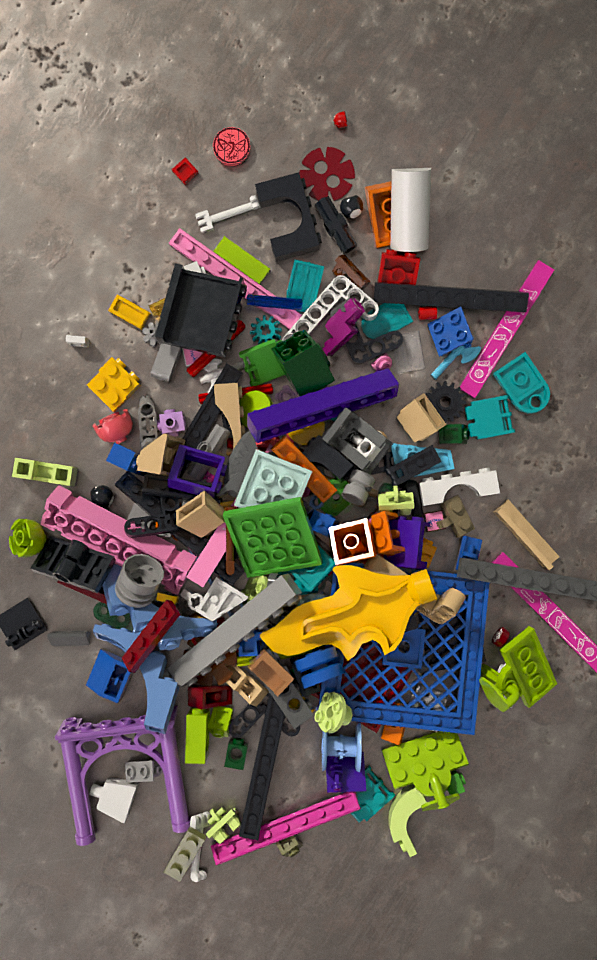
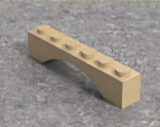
M238 383L214 384L215 404L224 413L229 422L234 449L245 434L244 425L240 424V418H244L243 406H239V398H242V387H238ZM225 476L221 479L222 485H224ZM228 494L222 497V501H232L236 499L235 497L230 496Z

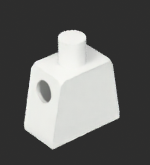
M110 777L106 780L104 786L93 783L89 795L99 798L97 805L99 811L125 823L139 782H126L124 779Z

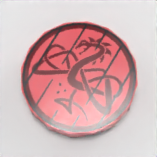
M224 128L214 138V155L224 165H240L250 154L249 138L239 128Z

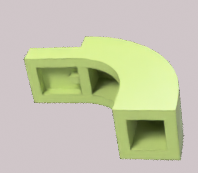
M414 784L406 786L396 795L388 816L389 828L394 843L399 841L403 852L407 851L410 857L416 855L417 852L406 830L407 820L415 810L427 803L425 797L416 790Z

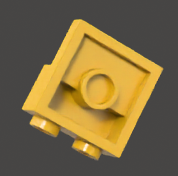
M111 357L98 370L99 373L87 386L113 412H116L141 385L138 383L140 379L132 371L128 373L124 369L126 365L119 358L115 360Z

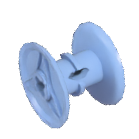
M358 722L356 724L355 737H343V735H340V737L327 736V732L322 731V771L326 770L327 756H336L339 759L355 757V768L360 773L362 752L361 723Z

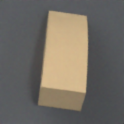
M237 663L236 666L225 665L233 672V675L226 683L234 691H237L250 705L257 707L269 691L242 666L239 667Z

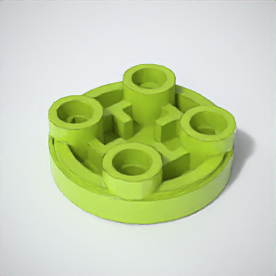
M260 391L246 393L239 401V406H243L244 418H240V423L247 427V413L273 405L270 396Z

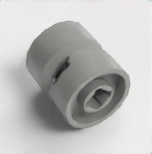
M353 470L348 479L350 484L345 485L341 496L354 505L363 506L369 496L368 492L371 491L375 483V479L364 471Z

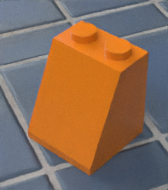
M367 518L329 527L336 566L372 558L378 554L372 524Z

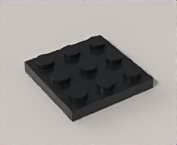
M466 608L459 613L460 616L464 619V621ZM418 614L420 623L423 620V617L420 614ZM457 616L448 622L454 630L463 624ZM429 619L430 623L434 627H437L439 625L438 623ZM427 622L420 627V629L426 630L425 636L432 631ZM444 625L438 632L444 639L451 633V630L447 625ZM464 628L457 633L462 640ZM435 633L427 639L432 647L441 641ZM454 635L447 641V644L453 650L460 644V641ZM424 642V650L427 653L430 648ZM444 644L436 650L441 658L450 652ZM483 647L482 663H483V662H486L485 653H484V647ZM460 648V649L455 653V654L459 657L460 660H461L462 648ZM432 653L426 658V661L432 667L439 659ZM453 655L444 661L449 668L459 663ZM441 664L433 671L445 670L446 668Z

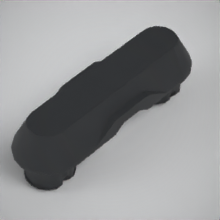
M409 479L399 484L398 488H402L399 491L413 492L414 509L411 511L412 517L424 518L417 481Z

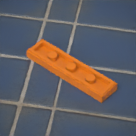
M283 436L271 448L279 458L312 471L306 486L323 503L337 491L331 482L286 436Z

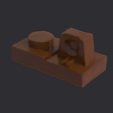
M345 254L336 258L335 262L337 264L332 270L336 276L347 275L350 281L360 289L366 287L371 282Z

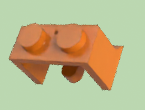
M382 511L372 515L371 524L377 552L385 554L387 557L404 552L405 547L393 545L392 539L398 538L400 532L394 529L390 530L389 521L398 518V514Z

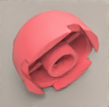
M124 409L123 414L115 412L99 420L100 425L98 426L94 423L93 428L98 437L109 443L116 442L120 444L126 441V436L133 427V421L128 409Z

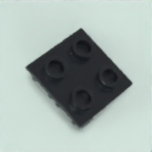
M28 598L0 614V628L7 638L5 643L8 647L12 646L14 651L47 631L46 626Z

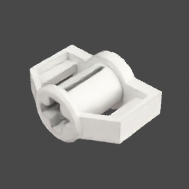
M187 587L180 594L187 600L189 608L194 611L205 596L204 593H194Z

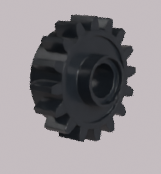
M444 381L442 386L437 382L435 384L436 389L431 386L429 388L431 393H426L425 395L446 423L447 419L450 423L453 422V416L458 419L460 417L458 412H464L465 410L461 405L466 404V401L461 399L465 394H459L461 388L455 389L454 383L447 386V381ZM441 398L448 400V407L441 406Z

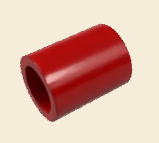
M419 307V320L437 319V307Z

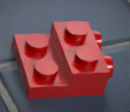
M386 249V253H381L377 282L416 285L420 258L416 257V253L405 252V255L397 254L398 251Z

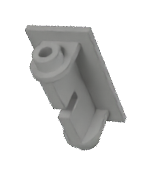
M154 761L125 762L126 782L154 781V777L159 776L163 772L160 765L154 764Z

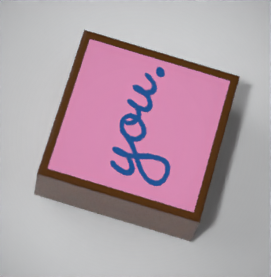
M443 510L424 513L425 522L430 523V527H426V532L439 530L436 522L444 519Z

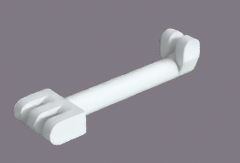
M253 195L250 197V203L209 216L208 210L197 213L195 216L196 219L204 218L198 221V225H207L200 229L201 233H206L214 230L212 223L261 207L257 195Z
M206 811L192 816L190 826L203 833V828L208 827L210 824L208 822L210 813ZM201 848L192 861L190 878L194 882H199L207 877L206 872L199 869Z

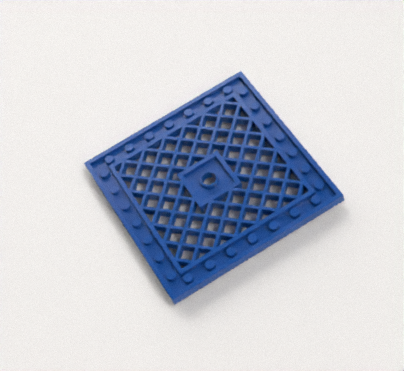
M351 562L343 565H353L363 568L365 564ZM397 567L408 575L421 571ZM334 571L331 596L340 588ZM428 571L436 594L441 596L442 592L454 588L467 595V601L464 600V605L460 607L456 614L463 624L454 630L448 623L450 620H448L444 624L434 627L430 623L429 618L419 612L423 620L417 624L418 628L405 632L402 641L409 643L408 651L401 652L397 646L394 651L384 655V652L377 645L378 642L371 640L372 644L365 649L360 646L361 652L343 666L345 670L354 664L359 672L351 678L345 671L344 675L348 681L342 686V674L321 682L319 706L325 692H336L339 694L341 692L346 698V704L352 710L353 716L351 721L475 735L479 679L481 675L490 583L459 578L454 573ZM466 608L464 621V619L460 616L459 613ZM427 622L432 631L425 636L426 630L420 629V627ZM447 625L451 633L443 639L438 630ZM464 628L462 640L457 633ZM435 633L441 641L432 647L427 639ZM455 635L460 644L452 650L447 641ZM425 642L430 650L423 655ZM332 644L325 645V649L334 647ZM444 644L450 652L441 658L436 650ZM375 646L381 654L372 661L366 652ZM337 647L339 656L337 659L328 662L329 666L338 662L343 665L344 655ZM460 648H462L461 660L455 654ZM434 653L439 661L430 667L425 659ZM365 655L370 663L361 669L356 661ZM453 655L459 663L450 669L444 661ZM383 657L382 665L389 666L380 671L375 663ZM423 661L428 670L419 675L414 668L422 669ZM443 664L448 672L439 678L433 670ZM373 666L379 674L370 680L364 672ZM395 666L408 668L400 674ZM460 667V674L458 679L453 672ZM393 668L398 676L389 682L384 674ZM412 670L418 678L411 684H408L404 676ZM432 673L437 680L428 686L423 678ZM362 674L368 683L359 688L354 680ZM449 675H452L456 683L448 689L442 681ZM382 677L387 685L379 691L373 683ZM402 679L407 687L398 693L392 685ZM421 681L427 689L417 695L412 687ZM351 683L357 691L348 697L343 689ZM441 684L446 691L437 698L432 689ZM371 685L376 694L368 700L363 691ZM458 687L456 699L451 692ZM391 688L396 696L387 701L382 694ZM410 690L415 698L407 704L401 696ZM430 692L435 700L426 706L421 698ZM360 694L365 701L353 699ZM449 694L455 702L448 708H445L441 700ZM380 696L384 703H376L373 701ZM400 699L404 706L393 705V703ZM419 701L424 708L411 706ZM437 703H439L443 710L431 708L434 707Z

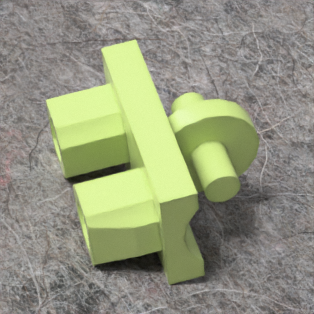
M393 486L392 492L378 494L379 510L381 512H392V510L400 509V514L410 515L411 510L414 509L413 492L398 491V487Z
M223 807L218 811L215 808L210 810L212 817L208 822L211 825L215 821L217 823L206 833L208 838L213 837L221 844L229 837L223 829L226 824L233 831L241 825V820L237 815L239 811L236 808L231 809L224 817L222 815L226 810Z

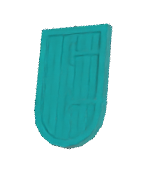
M294 259L286 290V300L288 305L297 312H305L317 299L324 266Z
M383 303L378 306V315L374 320L366 321L362 319L361 328L365 336L372 340L388 332L398 331L412 323L413 320L404 304ZM373 309V310H370L367 314H368V315L374 314V313H375L374 309Z

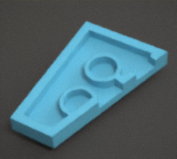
M394 443L391 447L394 465L422 451L426 447ZM435 448L442 462L414 477L455 469L451 450ZM401 469L396 471L399 478L404 476Z

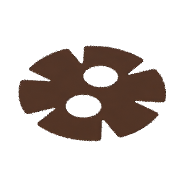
M202 636L194 637L197 644L204 639ZM188 640L187 645L193 648L192 640ZM236 651L233 653L228 652L225 655L226 659L218 665L216 663L211 666L212 670L204 676H198L196 683L212 687L213 676L219 686L228 681L233 672L225 665L236 666Z

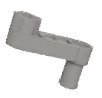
M143 395L139 399L138 418L141 450L158 438L156 410L151 397L146 395V398ZM145 418H149L150 430H146V427H143L146 426Z

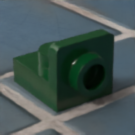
M447 424L439 430V444H467V440L470 437V431L467 425Z

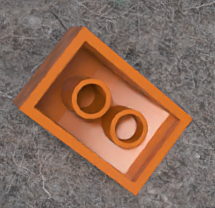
M392 181L365 187L367 207L376 248L390 245Z

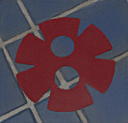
M327 147L326 156L324 157L321 148H317L306 155L302 164L311 170H299L301 178L305 179L307 188L314 185L309 196L320 200L323 197H327L330 191L333 200L336 201L350 191L352 184L344 179H354L355 170L350 159L340 163L345 156L343 151L334 147ZM324 161L328 167L327 171L322 174L317 173L314 169L316 162ZM330 175H336L340 180L339 185L335 188L327 185L326 180Z

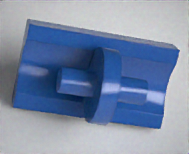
M462 536L456 570H458L460 558L478 560L482 544L481 539Z

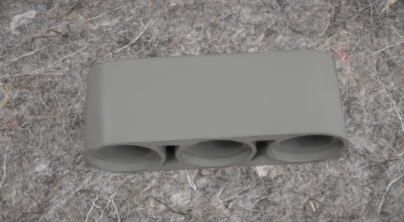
M161 343L151 370V377L170 383L182 348Z

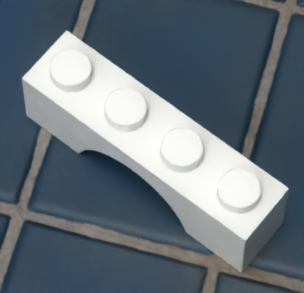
M490 468L478 469L479 473L477 474L465 471L460 472L458 477L447 474L441 475L440 480H434L433 477L423 478L422 483H418L422 506L443 503L446 492L455 485L468 486L475 492L477 497L498 494L500 490L496 470L490 471Z

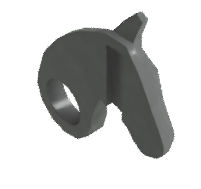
M250 430L241 437L230 455L225 472L224 485L221 487L219 494L217 493L216 495L219 499L227 494L237 498L254 452L258 449ZM286 434L281 435V436H279V438L281 439L283 436H286V437H287V435H286ZM274 452L268 453L270 455L278 457Z

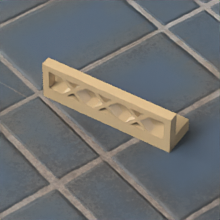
M508 499L493 511L496 517L543 569L550 570L554 567L552 563L559 558L558 554Z

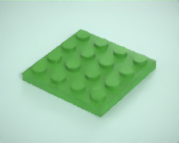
M301 497L224 511L223 518L247 578L322 565L323 559Z

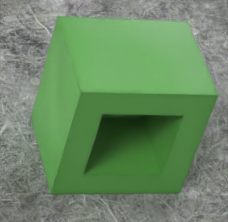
M456 770L450 771L451 783L447 789L449 795L465 792L463 785L466 782L462 773L458 774Z

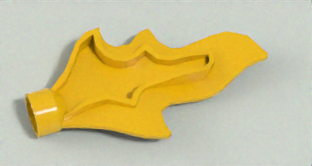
M353 565L334 566L333 571L338 578L340 588L332 596L309 601L294 608L276 626L262 632L260 638L273 652L286 656L301 654L322 645L332 644L341 650L347 660H350L356 655L363 643L371 640L378 642L383 649L384 655L394 651L402 641L409 617L416 607L438 598L427 569L411 575H387Z

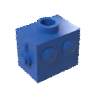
M314 510L309 520L313 531L330 538L329 527L337 526L340 522L332 515L323 514L317 510Z

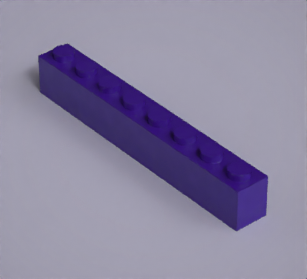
M389 368L379 370L372 374L360 376L347 382L345 381L247 413V427L256 443H260L335 418L345 408L353 412L395 398L398 394L399 382Z

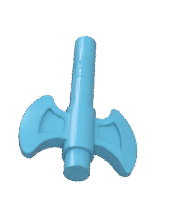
M460 346L452 350L430 376L437 380L460 354L462 355V364L472 361L479 354L481 347L464 348V346Z

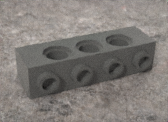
M269 648L265 649L277 662L281 660L277 653L270 651ZM257 656L252 658L249 662L251 663ZM284 666L283 668L291 675L287 667ZM291 682L288 688L278 697L264 683L294 729L314 716L311 711L314 707L308 699L303 700L297 682L294 684ZM296 698L299 700V704L294 708L289 707V701Z

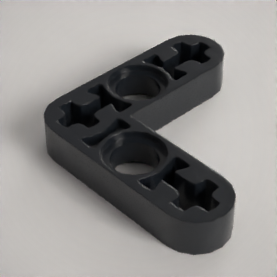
M358 331L357 341L354 343L348 341L346 346L352 360L362 364L398 349L403 345L404 338L399 331H391L364 343L361 333ZM392 335L400 336L397 345L393 342L389 343L388 346L390 348L386 349V344L382 339L386 338L388 342L392 340ZM375 342H380L383 346L379 353H375L372 350V345ZM368 346L372 356L369 357V354L366 353L362 356V360L355 358L358 350L365 352L367 351L365 347Z
M159 496L162 514L127 520L124 525L125 534L130 538L178 531L180 529L179 526L175 525V527H172L168 522H170V514L180 508L179 499ZM172 499L175 502V507L168 509L165 507L164 502ZM174 513L173 517L174 521H176V513ZM152 520L157 521L159 527L156 530H150L147 526L148 522ZM141 522H144L145 532H142V528H137L134 533H132V530H128L131 524H135V527H140L142 525Z
M248 703L231 721L229 734L234 738L242 737L265 714L267 704L259 703L256 707ZM248 709H253L256 712L254 719L246 718L245 712ZM242 717L243 721L249 725L246 726V724L244 723L241 726V732H234L233 725L235 724L236 726H238L242 721L239 718ZM283 723L282 731L286 735L293 737L300 732V726L295 728V731L292 729L288 731V724Z

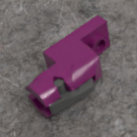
M348 298L331 310V318L325 325L328 332L332 335V338L324 343L323 351L326 356H333L359 331L354 324L365 312V308L356 298Z

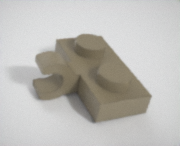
M459 495L440 503L446 518L436 522L439 530L451 525L456 538L475 529Z

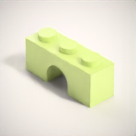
M15 458L12 477L75 487L78 468Z

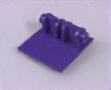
M361 752L360 773L355 768V757L339 759L336 756H327V793L366 792L364 752Z

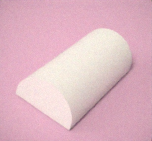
M431 168L392 169L390 248L393 250L416 252L429 248Z

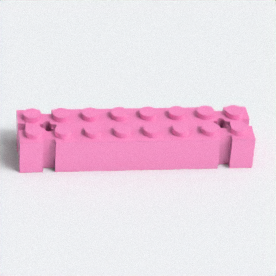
M60 485L57 486L46 500L44 508L46 511L42 516L40 525L52 531L57 529L62 532L61 536L71 541L78 540L90 549L114 556L116 559L115 564L121 567L128 557L135 554H144L155 558L164 570V578L161 584L165 585L164 589L178 596L188 579L186 576L193 567L197 556L185 550H182V552L176 550V545L156 535L137 538L128 537L124 531V525L127 520L81 496L78 498L74 497L70 490ZM131 524L128 530L130 529L134 533L137 528L141 527H135V524Z

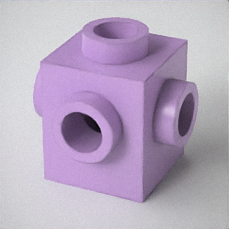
M175 409L165 410L164 414H159L160 420H157V427L159 431H162V434L178 437L179 433L187 431L183 411L175 412Z

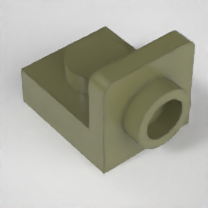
M295 835L276 842L282 856L286 857L295 856L300 852L299 848L303 846Z

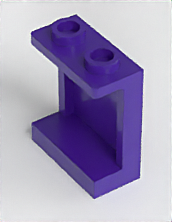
M398 516V518L390 520V530L394 529L400 532L398 538L392 539L393 545L405 547V551L389 557L384 554V559L400 568L427 569V562L421 561L424 527H430V523L424 522V518L412 517V520H407V517Z

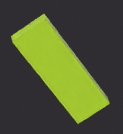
M225 236L213 251L259 285L271 271L270 268Z

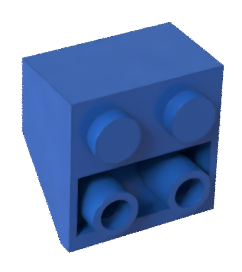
M100 649L86 686L99 696L119 703L124 696L132 672L128 671L122 657Z

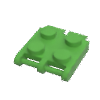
M275 339L239 352V356L243 358L245 364V372H248L251 380L249 382L250 386H256L285 375L271 350L282 340L276 342Z

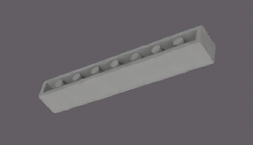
M289 574L281 575L169 666L167 670L180 688L186 685L188 687L194 685L198 681V676L206 675L212 670L211 666L216 663L218 665L226 659L225 655L228 652L233 653L239 649L241 641L244 640L246 642L255 636L253 633L255 630H262L269 624V619L272 617L275 619L284 612L283 608L288 605L290 607L299 600L298 596L302 594V591Z

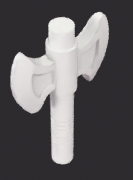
M214 358L203 368L208 373L199 377L201 384L211 382L208 393L223 368L218 369L219 365L222 364L220 359ZM240 361L231 366L240 370L245 367L244 361Z

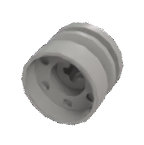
M135 554L128 557L123 563L115 584V592L121 602L135 608L146 607L151 604L164 578L162 565L149 555Z

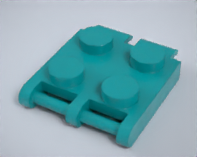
M508 395L470 402L471 406L464 407L467 420H474V423L468 424L470 437L477 436V440L515 433L510 417L512 412H509ZM502 400L504 401L506 413L503 411ZM505 417H507L509 430H507Z
M370 765L365 768L366 792H356L361 809L351 813L359 823L363 819L367 822L395 796L393 792H390L385 787L384 781L381 778L378 779L371 771ZM368 773H369V774L371 775V777L376 781L375 783H374V782L372 781V779L367 775ZM379 786L386 792L387 796L379 789Z

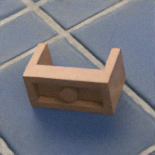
M265 649L248 665V668L277 697L294 680Z

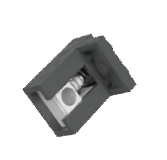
M348 408L339 413L337 420L326 430L322 438L368 474H371L394 444ZM361 433L365 438L362 439L359 434ZM371 445L370 451L366 453L367 448Z

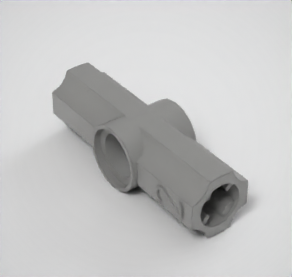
M216 424L207 440L202 441L197 449L221 456V449L231 432ZM193 462L187 474L198 481H202L211 466Z

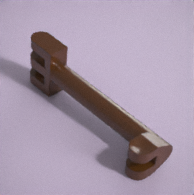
M226 507V511L239 509V507ZM226 525V573L232 575L234 573V543Z

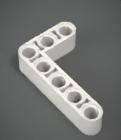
M337 276L286 333L282 341L292 337L299 327L303 325L309 328L307 333L311 336L329 316L331 310L341 301L344 302L352 295L360 297L359 302L365 309L367 307L374 309L375 313L372 315H368L365 312L361 315V318L366 321H372L377 317L378 304L347 277ZM338 283L345 284L346 288L344 290H338L336 288V285ZM326 297H330L333 299V303L328 305L323 300ZM318 311L321 316L318 319H314L311 317V313Z

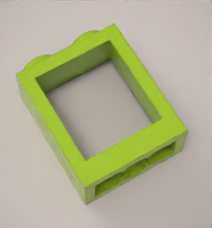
M191 707L187 713L185 763H206L209 755L208 725L210 722V708L198 709Z

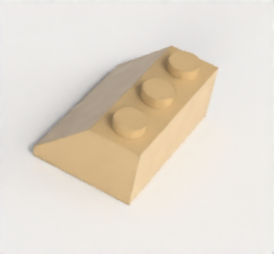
M162 434L141 450L136 460L137 470L169 476L179 444L184 445L185 440L168 434Z

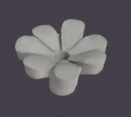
M150 322L148 324L149 328H143L142 333L146 335L143 340L145 343L150 341V345L155 347L158 342L155 338L158 323L155 325L153 322Z

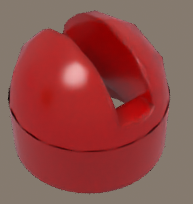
M345 111L337 113L334 116V124L338 128L348 127Z

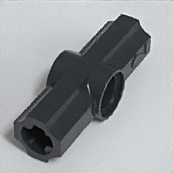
M323 197L315 203V208L324 221L327 233L331 238H334L342 254L349 253L356 248L357 243L348 230V224L344 216L338 213L330 197Z

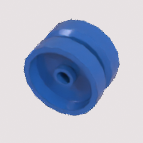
M335 646L312 652L294 662L298 672L311 670V673L301 678L304 689L345 673L342 663L338 662L330 666L328 662L337 659L339 656Z

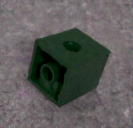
M305 329L295 332L292 337L278 342L275 347L271 348L286 378L299 397L319 391L335 381L329 369L331 365L325 352Z

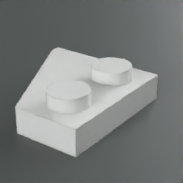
M216 577L195 611L210 621H214L247 600L248 596Z

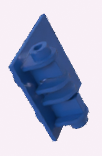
M462 307L427 324L439 357L460 346H464V348L472 346L471 343L474 338Z

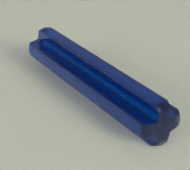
M248 294L246 304L250 306L302 310L303 300Z

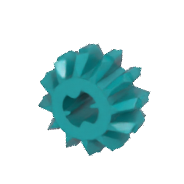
M263 315V321L257 317L256 322L258 324L251 323V327L254 330L250 331V335H255L252 341L256 342L259 340V345L274 338L280 340L281 336L277 333H281L282 328H276L280 325V322L275 321L273 323V316L267 320L266 315ZM269 328L270 334L266 333L267 335H263L262 329Z

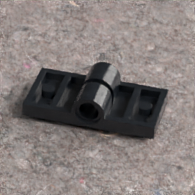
M49 536L30 569L35 573L98 593L116 559L112 555L90 549L78 540L68 542Z

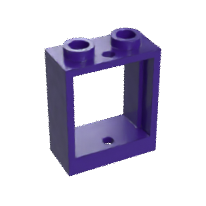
M179 444L168 477V487L199 495L205 490L214 499L215 494H219L222 482H219L220 477L225 476L227 465L224 464L225 457ZM185 459L217 468L211 488L179 479Z

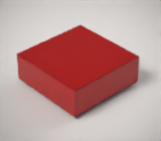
M186 157L171 169L184 185L198 174V170Z

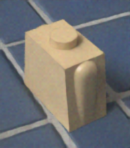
M425 393L401 409L400 414L397 416L404 430L414 442L418 440L424 441L447 425Z
M204 490L176 510V525L202 538L225 522L223 518L225 510Z

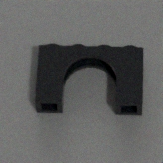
M299 172L255 184L261 208L279 203H289L295 206L302 216V222L294 232L270 239L275 262L318 251L319 244L322 243L320 233L315 231L314 226L317 225L315 215L310 213L309 208L312 207L310 197L306 196L304 192L307 189L305 179L300 177Z
M320 435L316 438H311L307 443L308 447L302 452L313 465L325 468L341 483L354 470V466L335 448L326 443ZM302 499L309 518L313 514L314 509Z

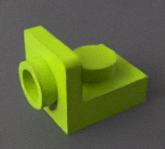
M222 706L213 708L208 725L212 736L216 738L229 737V726L234 712L233 709Z

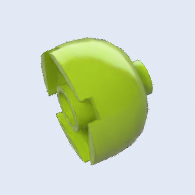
M18 519L13 523L11 530H14L13 536H9L11 552L14 555H18V557H32L38 554L46 542L43 527L35 520Z

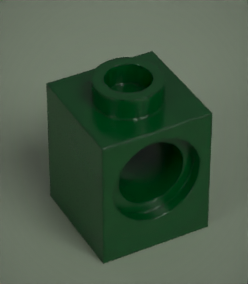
M242 738L230 739L224 767L244 770L249 742H245ZM239 749L242 755L234 756L232 750Z

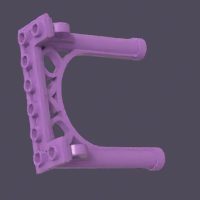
M178 706L173 708L166 734L146 730L144 726L146 715L135 719L125 717L119 721L112 722L111 720H104L97 724L83 723V718L76 719L75 717L67 718L62 722L55 735V740L61 743L76 828L75 839L77 845H89L96 840L86 785L87 770L100 756L121 749L137 750L157 761L164 773L173 832L183 833L188 830L191 818L188 816L175 734ZM136 733L134 742H132V738H127L123 734ZM142 734H152L156 740L150 745H146L139 740V736ZM113 736L111 740L106 742V746H103L104 742L101 737ZM94 741L98 744L99 748L93 753L85 750L82 744ZM159 743H161L163 756L155 750ZM79 754L88 759L83 769L81 768Z

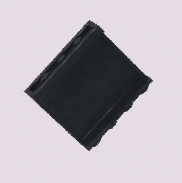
M175 263L155 334L157 341L162 344L226 358L227 352H230L232 349V333L235 334L237 330V315H240L242 311L241 299L246 296L247 285H245L244 279L240 277V280L237 281L185 270L183 265Z

